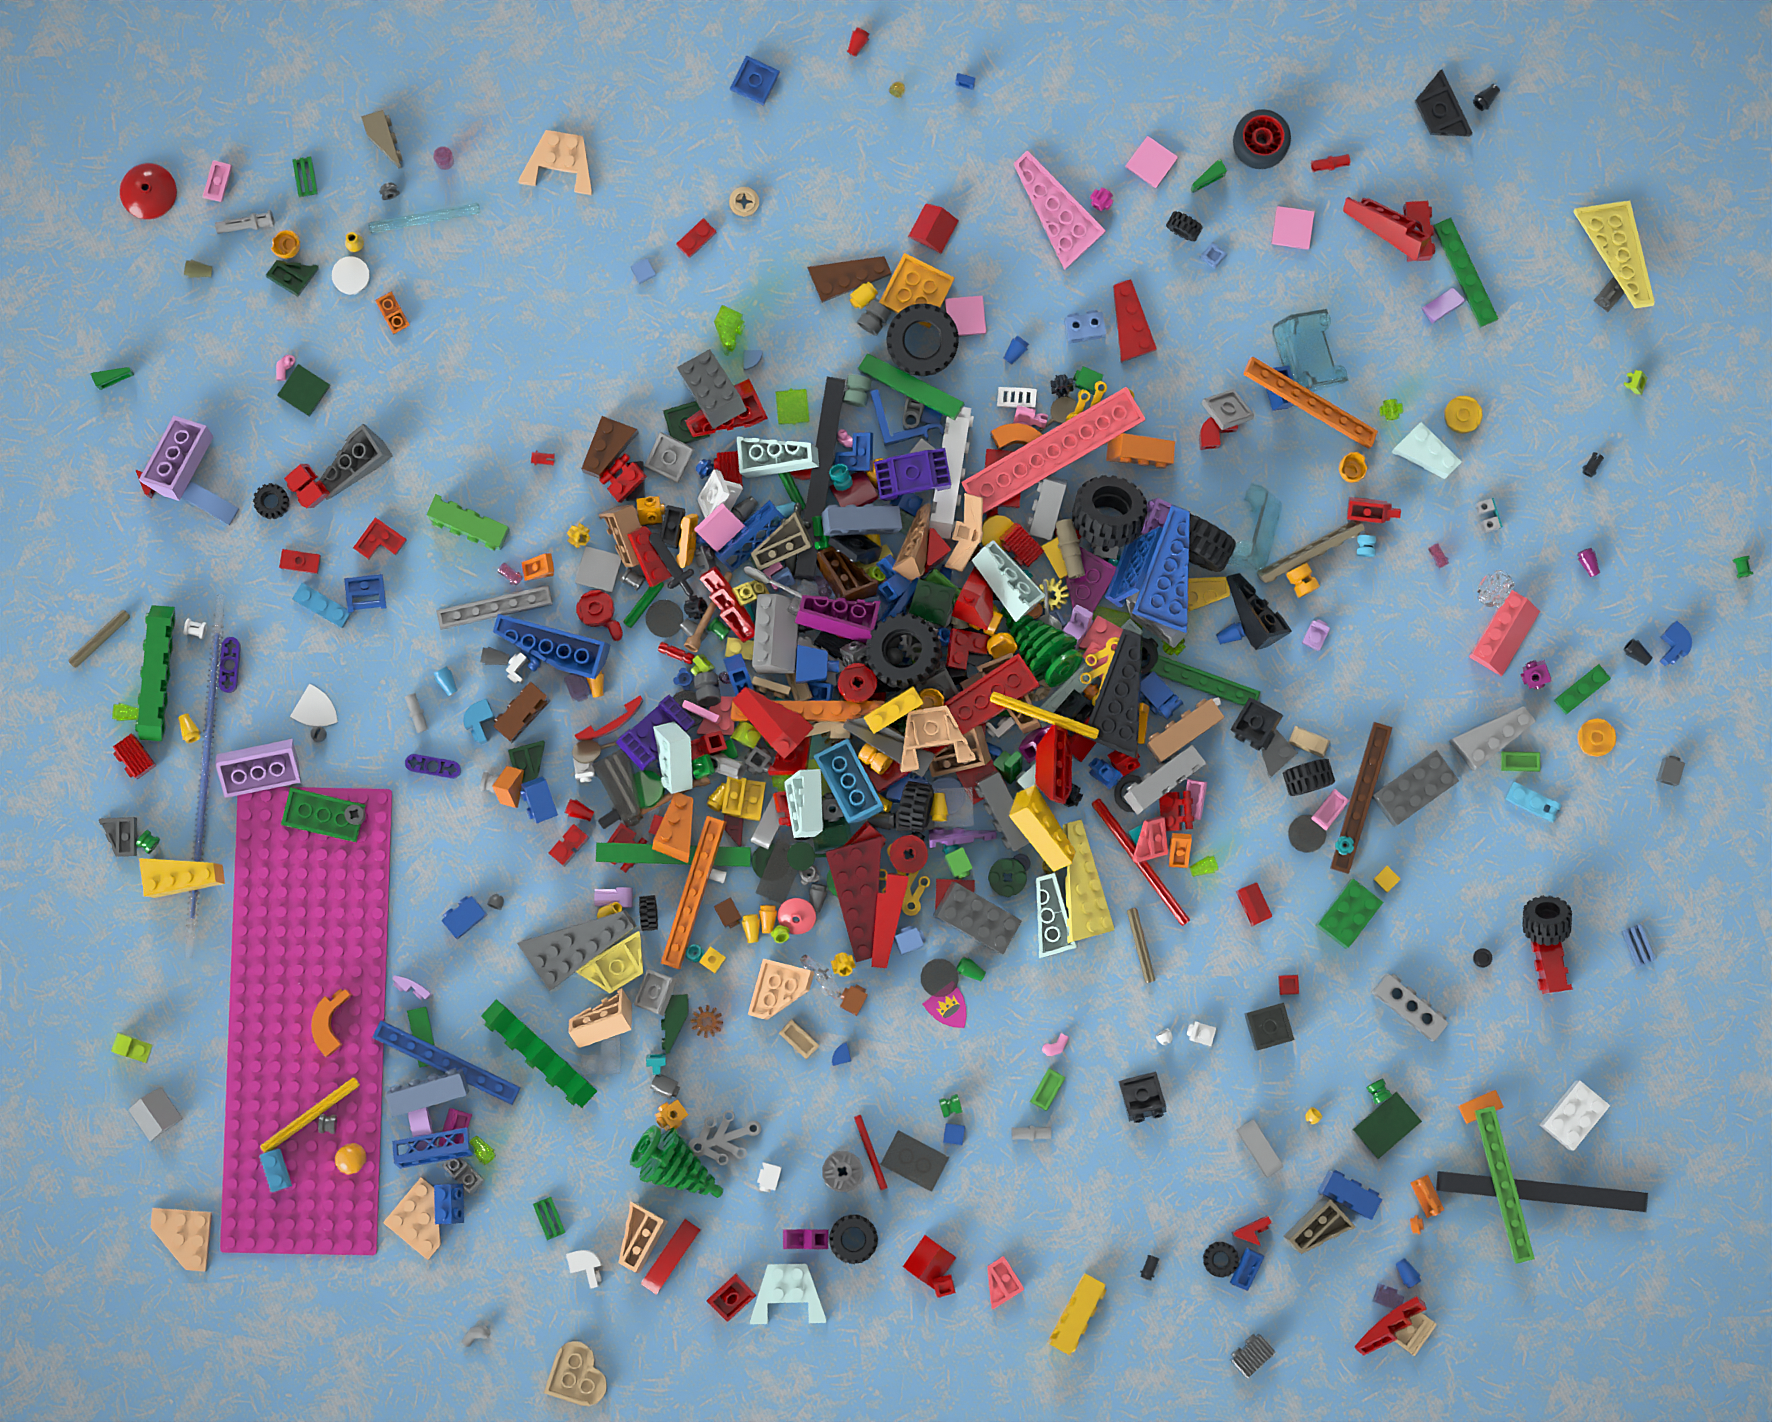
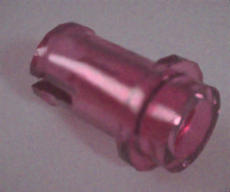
M1439 543L1428 548L1436 562L1435 566H1438L1440 569L1449 564V558L1445 557Z
M503 563L497 571L508 579L511 585H518L523 578L520 572L514 571L506 563Z

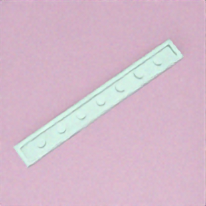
M1131 619L1121 627L1140 635L1143 633ZM1085 662L1040 708L1054 713L1074 689L1081 694L1099 676L1093 678L1089 684H1083L1080 676L1084 672L1093 670ZM1088 675L1083 676L1085 681H1089ZM1039 719L1042 728L1051 724Z

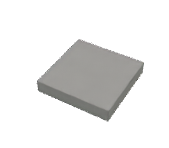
M1234 389L1205 398L1201 403L1222 430L1253 420L1254 418L1252 411Z
M660 432L644 467L679 483L695 448Z
M585 546L575 583L613 593L622 561L620 556Z
M647 969L634 1005L663 1016L677 979Z

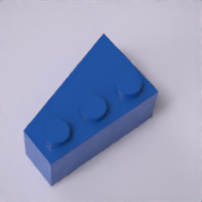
M1334 1170V1172L1328 1171L1318 1192L1372 1220L1383 1200L1378 1197L1379 1193L1370 1188L1368 1191L1363 1189L1361 1183L1354 1179L1351 1181L1344 1178L1345 1175L1337 1170Z

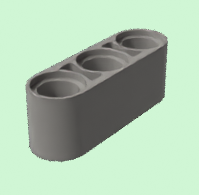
M773 797L751 839V842L766 849H769L781 826L779 818L785 817L784 812L777 813Z
M1254 1120L1237 1129L1242 1141L1267 1178L1283 1168L1281 1161Z

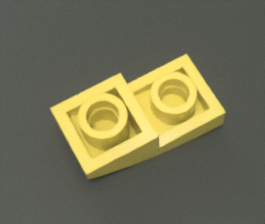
M756 580L746 582L732 589L740 606L757 601L758 594H770L765 584Z

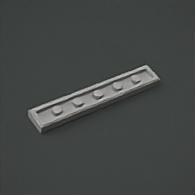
M549 585L436 610L440 629L443 630L496 618L498 614L509 615L553 605Z

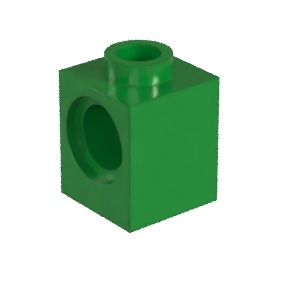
M1082 366L1081 371L1077 370L1073 377V380L1076 381L1074 387L1080 390H1087L1091 395H1094L1096 392L1095 383L1102 381L1103 375Z

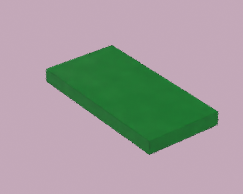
M290 787L281 825L357 843L361 824L353 825L349 823L345 818V810L350 805H358L365 811L366 805Z

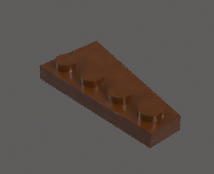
M885 256L807 267L822 303L853 291L863 283H872L892 275Z

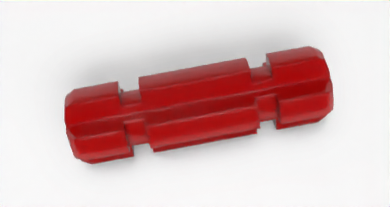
M661 642L658 647L660 653H667L668 656L680 661L684 660L685 663L690 665L695 658L694 654L685 653L684 650L672 645L669 646L664 642Z

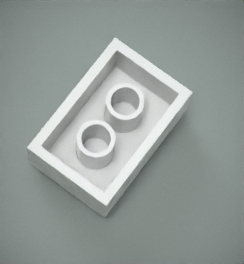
M1575 1081L1539 1126L1568 1150L1574 1151L1610 1105L1583 1082Z

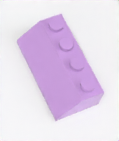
M173 415L139 480L161 495L180 501L213 439V435L207 426Z
M293 739L221 753L216 756L215 765L225 798L301 783L298 758Z

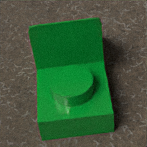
M1003 751L993 762L994 767L1010 785L1022 772V754L1018 751H1015L1013 755Z

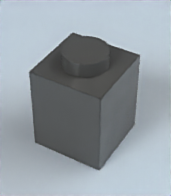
M1675 756L1662 759L1656 781L1674 787L1679 785L1685 763Z

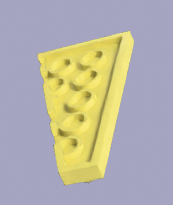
M1623 201L1575 208L1574 214L1634 308L1653 306L1655 301L1631 202Z
M1082 819L1063 824V831L1076 851L1072 864L1065 866L1067 867V876L1065 877L1066 907L1069 909L1067 926L1070 928V936L1067 937L1068 943L1115 930Z

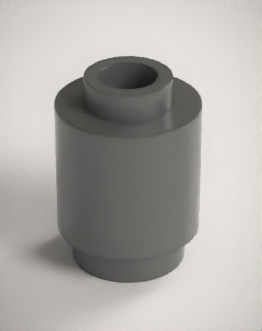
M661 1074V1076L655 1075L650 1089L671 1100L672 1097L676 1098L680 1087L678 1086V1081Z

